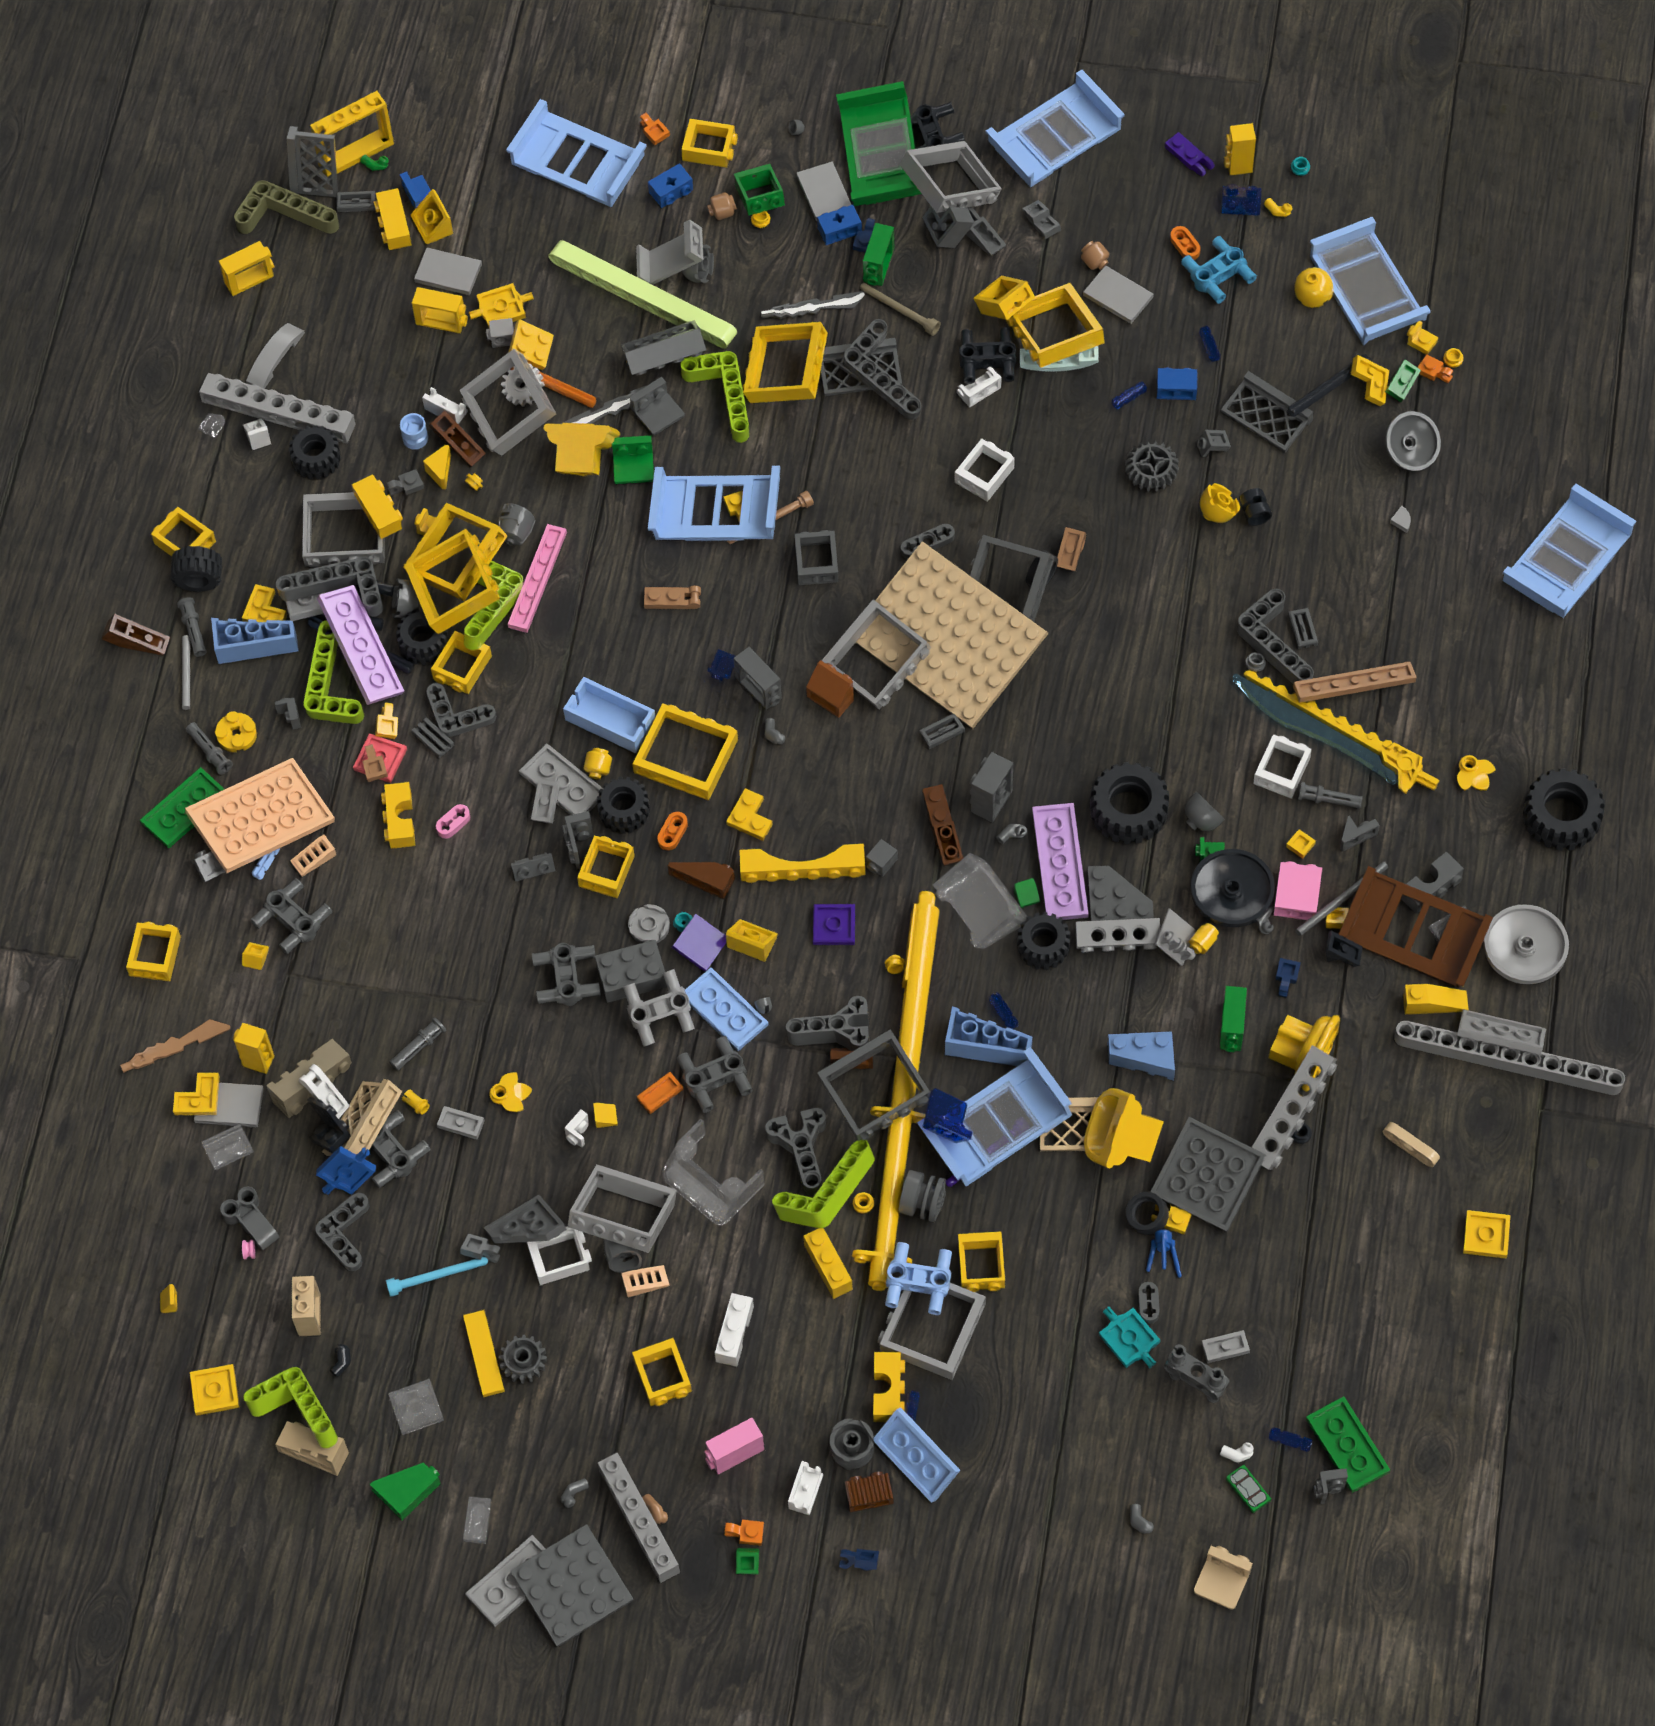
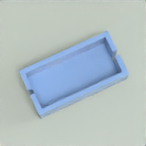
M585 677L582 678L577 686L575 695L572 694L563 708L566 721L634 753H637L644 742L645 735L647 736L655 719V710Z

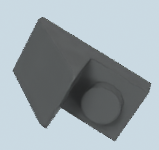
M1348 816L1340 850L1344 852L1378 835L1380 825L1377 820L1364 821L1357 828L1351 817Z

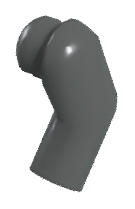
M772 718L765 719V738L773 744H783L785 742V735L775 729V720Z
M1009 824L996 836V839L1001 844H1004L1009 838L1024 837L1027 834V828L1021 824Z
M1130 1505L1131 1526L1142 1534L1151 1533L1154 1529L1153 1523L1141 1516V1505Z

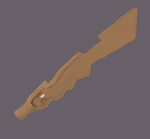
M208 1020L180 1039L170 1037L165 1043H156L155 1046L147 1047L144 1052L135 1054L131 1060L120 1065L124 1073L134 1068L139 1069L153 1064L157 1059L166 1058L183 1051L184 1046L197 1040L200 1044L230 1030V1025Z

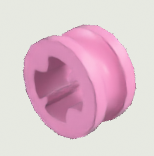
M250 1240V1242L242 1241L243 1259H247V1257L255 1259L254 1240Z

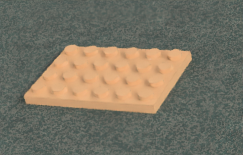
M293 758L185 808V813L226 873L334 823L335 817Z

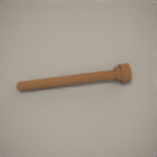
M806 490L800 493L796 501L777 510L776 520L800 507L808 508L814 505L809 492ZM731 540L727 542L729 544H733L738 540Z

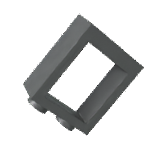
M822 530L820 532H801L795 534L799 585L839 582L835 531ZM831 545L832 566L802 568L801 546Z
M750 647L734 657L735 678L766 710L771 706H776L782 699L781 679Z

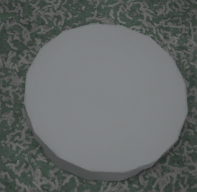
M647 904L632 912L629 917L628 927L631 936L639 943L656 940V943H658L669 933L670 922L664 909L657 905Z

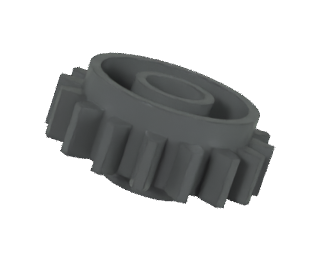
M525 1335L522 1338L514 1336L513 1341H506V1348H501L503 1354L499 1356V1360L502 1362L500 1364L501 1370H505L506 1377L512 1375L513 1382L517 1378H520L523 1384L525 1378L533 1382L532 1376L535 1375L539 1378V1370L545 1371L546 1369L543 1364L547 1363V1356H544L546 1350L541 1348L542 1344L540 1341L535 1342L533 1336L530 1339L526 1338ZM521 1356L528 1357L526 1361H518Z

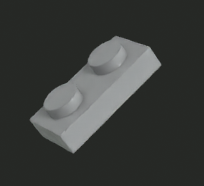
M538 779L531 820L553 824L560 783Z
M444 1106L437 1123V1128L478 1139L485 1120L483 1117Z
M1244 1330L1202 1340L1201 1342L1207 1363L1250 1353Z

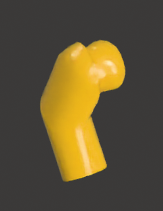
M1271 198L1264 202L1265 207L1274 216L1287 217L1291 214L1292 206L1289 203L1277 206Z

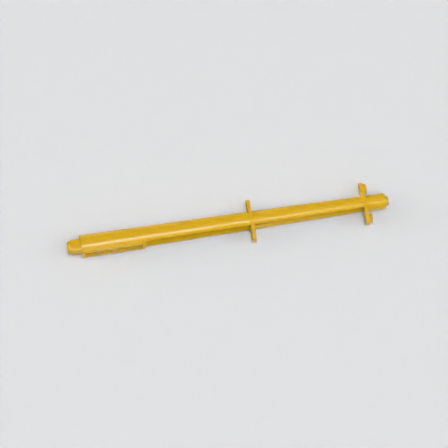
M929 891L919 892L917 904H914L911 911L902 988L905 989L898 1041L917 1072L919 1071L940 912L934 906L935 894ZM898 1056L896 1058L891 1107H871L870 1114L873 1116L881 1117L913 1098L916 1094V1085ZM913 1109L910 1110L911 1113L906 1117H898L893 1120V1123L888 1127L875 1251L854 1250L852 1252L855 1262H871L868 1284L877 1291H884L885 1288H888L886 1286L887 1269L889 1263L894 1260L899 1203L903 1190L911 1124L917 1123L925 1118L927 1123L929 1122L927 1114L915 1112ZM907 1257L906 1263L912 1264V1259Z

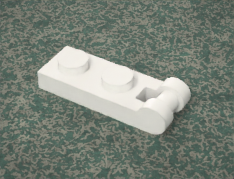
M313 1064L308 1069L309 1072L299 1079V1082L307 1088L316 1100H322L326 1106L330 1104L337 1111L338 1114L336 1116L339 1119L350 1105L323 1071ZM316 1077L318 1081L314 1084L312 1080Z

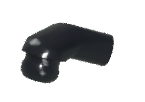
M343 1344L336 1346L335 1353H337L338 1362L330 1369L336 1377H339L351 1363L350 1349Z

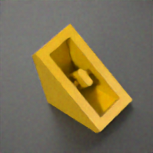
M444 445L423 460L425 471L442 489L447 487L451 459L449 445Z

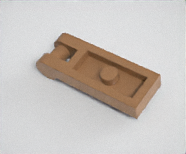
M690 586L689 588L645 587L644 608L698 609L701 602L699 599L701 588L699 586Z

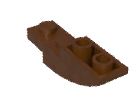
M943 785L922 789L928 819L943 865L964 861Z

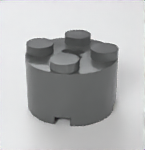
M844 1419L834 1426L830 1435V1451L835 1462L844 1469L851 1470L860 1468L871 1460L874 1454V1436L871 1428L865 1422Z

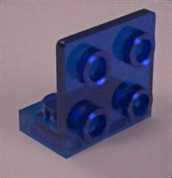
M936 1088L932 1089L922 1128L954 1143L971 1140L973 1132L966 1129L963 1125L967 1103Z

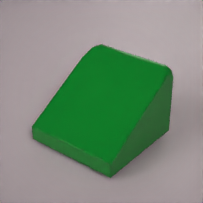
M1033 878L1014 884V892L1020 908L1040 902Z
M737 1548L736 1574H758L759 1549Z

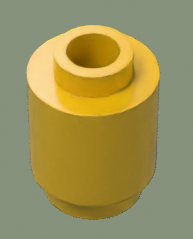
M1209 923L1201 925L1189 940L1190 948H1193L1196 954H1205L1217 940L1218 930Z

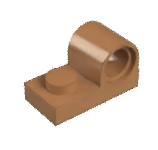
M1065 528L1057 557V567L1076 571L1080 552H1082L1086 540L1085 532Z

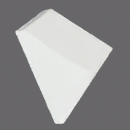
M262 418L243 424L252 450L271 444L267 426Z

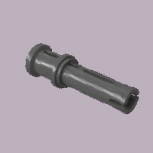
M191 597L183 598L177 602V607L181 610L182 614L181 621L187 627L194 656L200 657L205 655L207 650L205 649L198 625L199 614L195 611L194 599Z
M190 723L186 727V732L204 751L207 761L216 767L217 773L220 775L227 773L232 768L233 762L223 755V750L215 747L198 727L197 723Z
M1305 782L1301 783L1298 800H1313L1317 804L1323 801L1360 809L1362 796L1326 790L1322 785L1316 787L1306 785Z
M433 1017L431 1019L432 1022L423 1030L420 1029L417 1033L418 1036L389 1061L394 1069L399 1071L422 1048L433 1044V1040L440 1033L446 1032V1028L437 1018Z

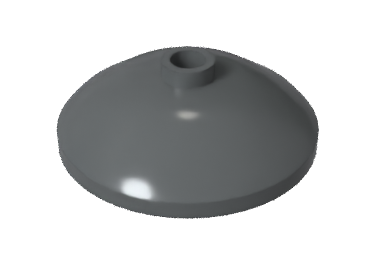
M1409 411L1396 416L1390 422L1385 434V445L1390 458L1396 465L1405 470L1419 471L1429 467L1436 460L1441 447V439L1437 426L1428 416L1420 412ZM1405 440L1408 441V443H1409L1408 446H1406Z

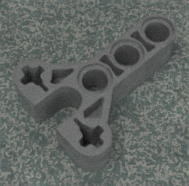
M854 996L849 1000L848 1005L834 1015L790 1019L786 1023L788 1041L796 1046L838 1043L851 1051H855L870 1042L867 1001L862 996Z
M819 1108L801 1111L803 1129L798 1132L790 1129L786 1115L769 1120L765 1126L767 1140L772 1144H779L793 1154L803 1191L809 1196H815L822 1186L813 1146L819 1133L823 1132L826 1128V1115L824 1111ZM798 1143L806 1144L803 1148H799L796 1145ZM804 1162L812 1163L809 1167L801 1165ZM809 1181L817 1182L814 1186H809L807 1183Z

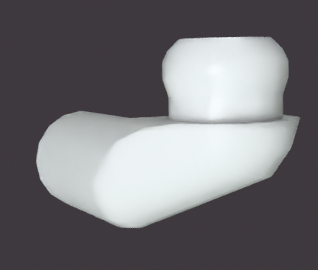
M1244 1443L1242 1447L1236 1450L1224 1445L1220 1455L1239 1463L1249 1459L1253 1455L1254 1448L1250 1443Z

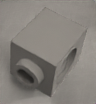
M512 318L489 321L490 329H486L487 340L492 341V347L510 346L514 333Z

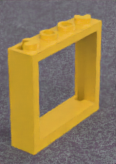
M378 91L310 125L312 133L321 134L320 132L325 131L323 134L332 135L376 112L379 130L336 151L337 174L359 163L363 155L371 157L394 145L387 104ZM315 146L316 154H318L321 150ZM326 154L321 156L326 162L331 160ZM327 169L323 170L327 177L332 174Z
M1071 283L1035 296L1034 299L1006 320L1008 326H1012L1016 338L1021 339L1023 348L1029 351L1032 361H1036L1040 368L1104 343L1103 328ZM1068 304L1087 332L1040 350L1021 321Z
M821 322L756 327L754 337H752V349L749 352L745 384H743V393L750 403L816 398L828 334ZM810 339L802 385L759 388L767 342Z
M446 503L406 563L435 547L455 517L488 531L478 546L486 556L485 564H490L507 538V535L500 526ZM473 555L454 584L428 572L422 573L425 584L462 601L466 600L482 576Z
M467 529L404 564L429 626L437 634L500 599L497 592L499 586L491 578L493 572L489 565L484 562L486 560L484 552L478 548L480 542L475 534L471 535ZM470 547L487 589L439 616L422 573L465 548Z
M662 703L633 762L634 773L709 800L738 741L737 730L729 725L723 726L710 718H701L693 712L679 710L674 705L668 706ZM665 718L726 739L706 782L645 760Z

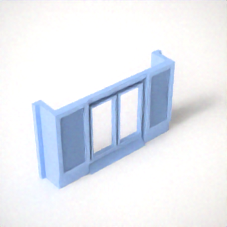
M540 99L506 151L510 153L512 165L535 175L538 174L612 207L639 166L647 145L639 142L634 149L548 112L547 102ZM569 135L584 143L564 174L547 168V165L566 136ZM590 145L606 151L607 154L588 183L584 184L570 178V175Z
M772 466L771 475L666 476L663 467H655L648 531H653L656 540L731 541L773 539L780 482V466ZM696 486H716L712 525H692ZM723 486H744L739 525H719Z

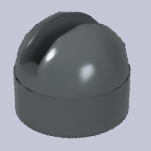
M791 120L788 126L789 133L791 135L802 134L805 129L801 120Z
M770 997L754 1002L757 1011L761 1014L769 1013L772 1009Z

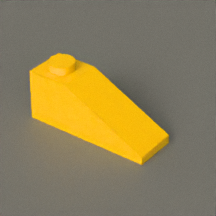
M1430 984L1405 985L1403 993L1405 1014L1449 1013L1468 1010L1467 992L1465 990Z

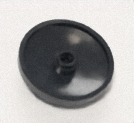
M1224 849L1214 852L1198 864L1192 876L1191 896L1194 905L1206 919L1220 926L1243 927L1258 921L1267 913L1274 898L1275 884L1270 869L1259 857L1244 850Z

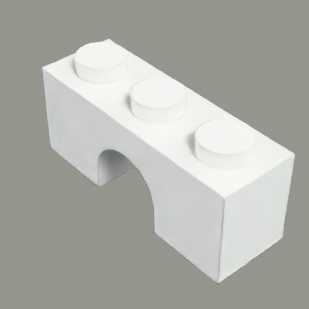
M734 1293L731 1294L715 1351L716 1362L738 1366L745 1328L749 1326L754 1308L753 1298Z

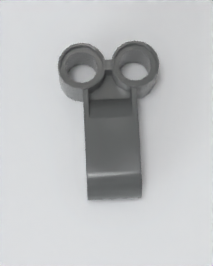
M249 1186L243 1187L238 1192V1200L228 1199L221 1204L220 1211L227 1224L239 1223L251 1239L254 1240L255 1244L263 1251L280 1237L259 1211V1198L255 1189ZM246 1197H253L250 1202H244ZM230 1209L236 1210V1212L232 1215L226 1214L227 1211Z

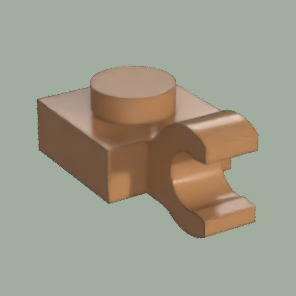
M373 744L365 746L368 759L362 762L368 782L388 777L382 755L376 756Z

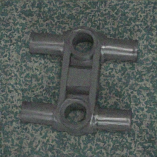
M297 878L283 890L270 892L263 903V908L250 919L252 924L258 929L271 917H275L291 932L279 944L281 950L286 954H289L300 942L313 940L316 932L321 927L320 924L333 913L331 908L325 903L312 915H308L292 900L304 888ZM275 902H281L279 905H273ZM304 927H310L306 931L302 930Z
M560 943L550 949V951L532 953L533 966L554 965L557 983L555 989L536 991L538 1004L557 1001L559 1004L572 1006L577 1001L582 1000L583 997L601 995L599 982L580 985L577 979L575 962L581 959L595 958L594 945L575 948L573 945ZM561 954H568L567 957H559ZM567 991L573 992L571 995H564Z
M722 1036L715 1041L722 1057L697 1068L694 1067L687 1052L677 1057L683 1071L682 1078L686 1084L687 1091L693 1098L697 1099L703 1113H707L714 1108L707 1093L713 1089L735 1081L742 1096L749 1095L753 1091L746 1077L747 1070L743 1064V1059L738 1052L733 1051L726 1036ZM731 1064L739 1065L737 1068L729 1067ZM694 1080L700 1081L698 1085L690 1084Z
M399 1110L388 1116L380 1130L381 1133L376 1137L371 1146L386 1164V1168L372 1178L379 1189L394 1177L400 1178L409 1175L412 1168L416 1166V1161L431 1151L429 1145L424 1140L409 1151L405 1150L391 1134L392 1129L405 1121L404 1116ZM399 1162H406L402 1167L397 1166Z
M1176 1345L1164 1365L1170 1378L1173 1380L1181 1379L1204 1393L1207 1396V1400L1211 1403L1218 1402L1230 1382L1221 1368L1215 1367L1213 1369L1189 1355L1183 1345ZM1199 1371L1202 1373V1376L1194 1377L1191 1372Z

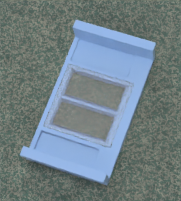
M1080 70L1076 73V83L1000 132L997 133L991 127L986 130V134L988 135V141L994 146L995 150L1032 187L1097 143L1099 144L1121 130V118L1125 114L1083 70Z
M1575 484L1571 489L1567 502L1512 568L1507 566L1503 571V581L1549 611L1564 618L1631 536L1636 520L1578 484Z
M1031 1047L1023 1051L1027 1058L1025 1062L931 1125L927 1123L925 1118L917 1122L957 1180L961 1179L965 1186H968L992 1170L994 1166L1043 1133H1047L1072 1116L1068 1107L1072 1104Z

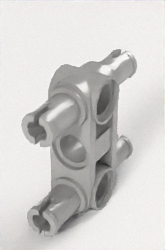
M674 969L663 973L668 988L665 995L643 1002V1000H640L635 983L623 987L629 1004L627 1005L629 1018L633 1028L635 1027L638 1030L643 1047L655 1043L649 1025L652 1021L672 1014L677 1015L683 1033L695 1029L689 1013L691 1010L689 997L683 986L680 987ZM676 995H681L684 998V1004L681 1007H677L673 1003ZM636 1009L644 1011L645 1016L643 1020L638 1021L634 1018L633 1014Z

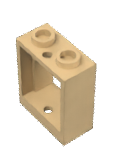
M314 1276L292 1277V1319L299 1336L320 1335L321 1294Z

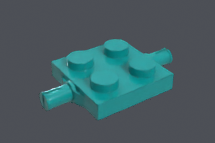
M1107 1307L1103 1313L1110 1320V1323L1099 1332L1100 1338L1125 1368L1140 1359L1149 1368H1152V1365L1154 1366L1157 1362L1150 1356L1149 1352L1160 1343L1158 1336L1134 1308L1125 1314L1117 1316L1111 1307Z

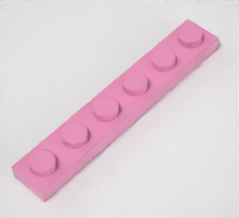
M547 524L511 614L508 628L528 633L567 534L565 528Z

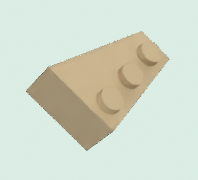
M287 1421L275 1444L278 1452L338 1476L349 1454L343 1438L338 1437L337 1443L330 1448H322L319 1446L310 1428L298 1422L291 1423Z

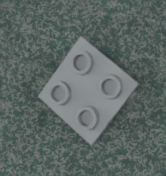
M1169 908L1155 945L1183 966L1185 960H1192L1195 957L1194 949L1189 948V940L1196 930Z

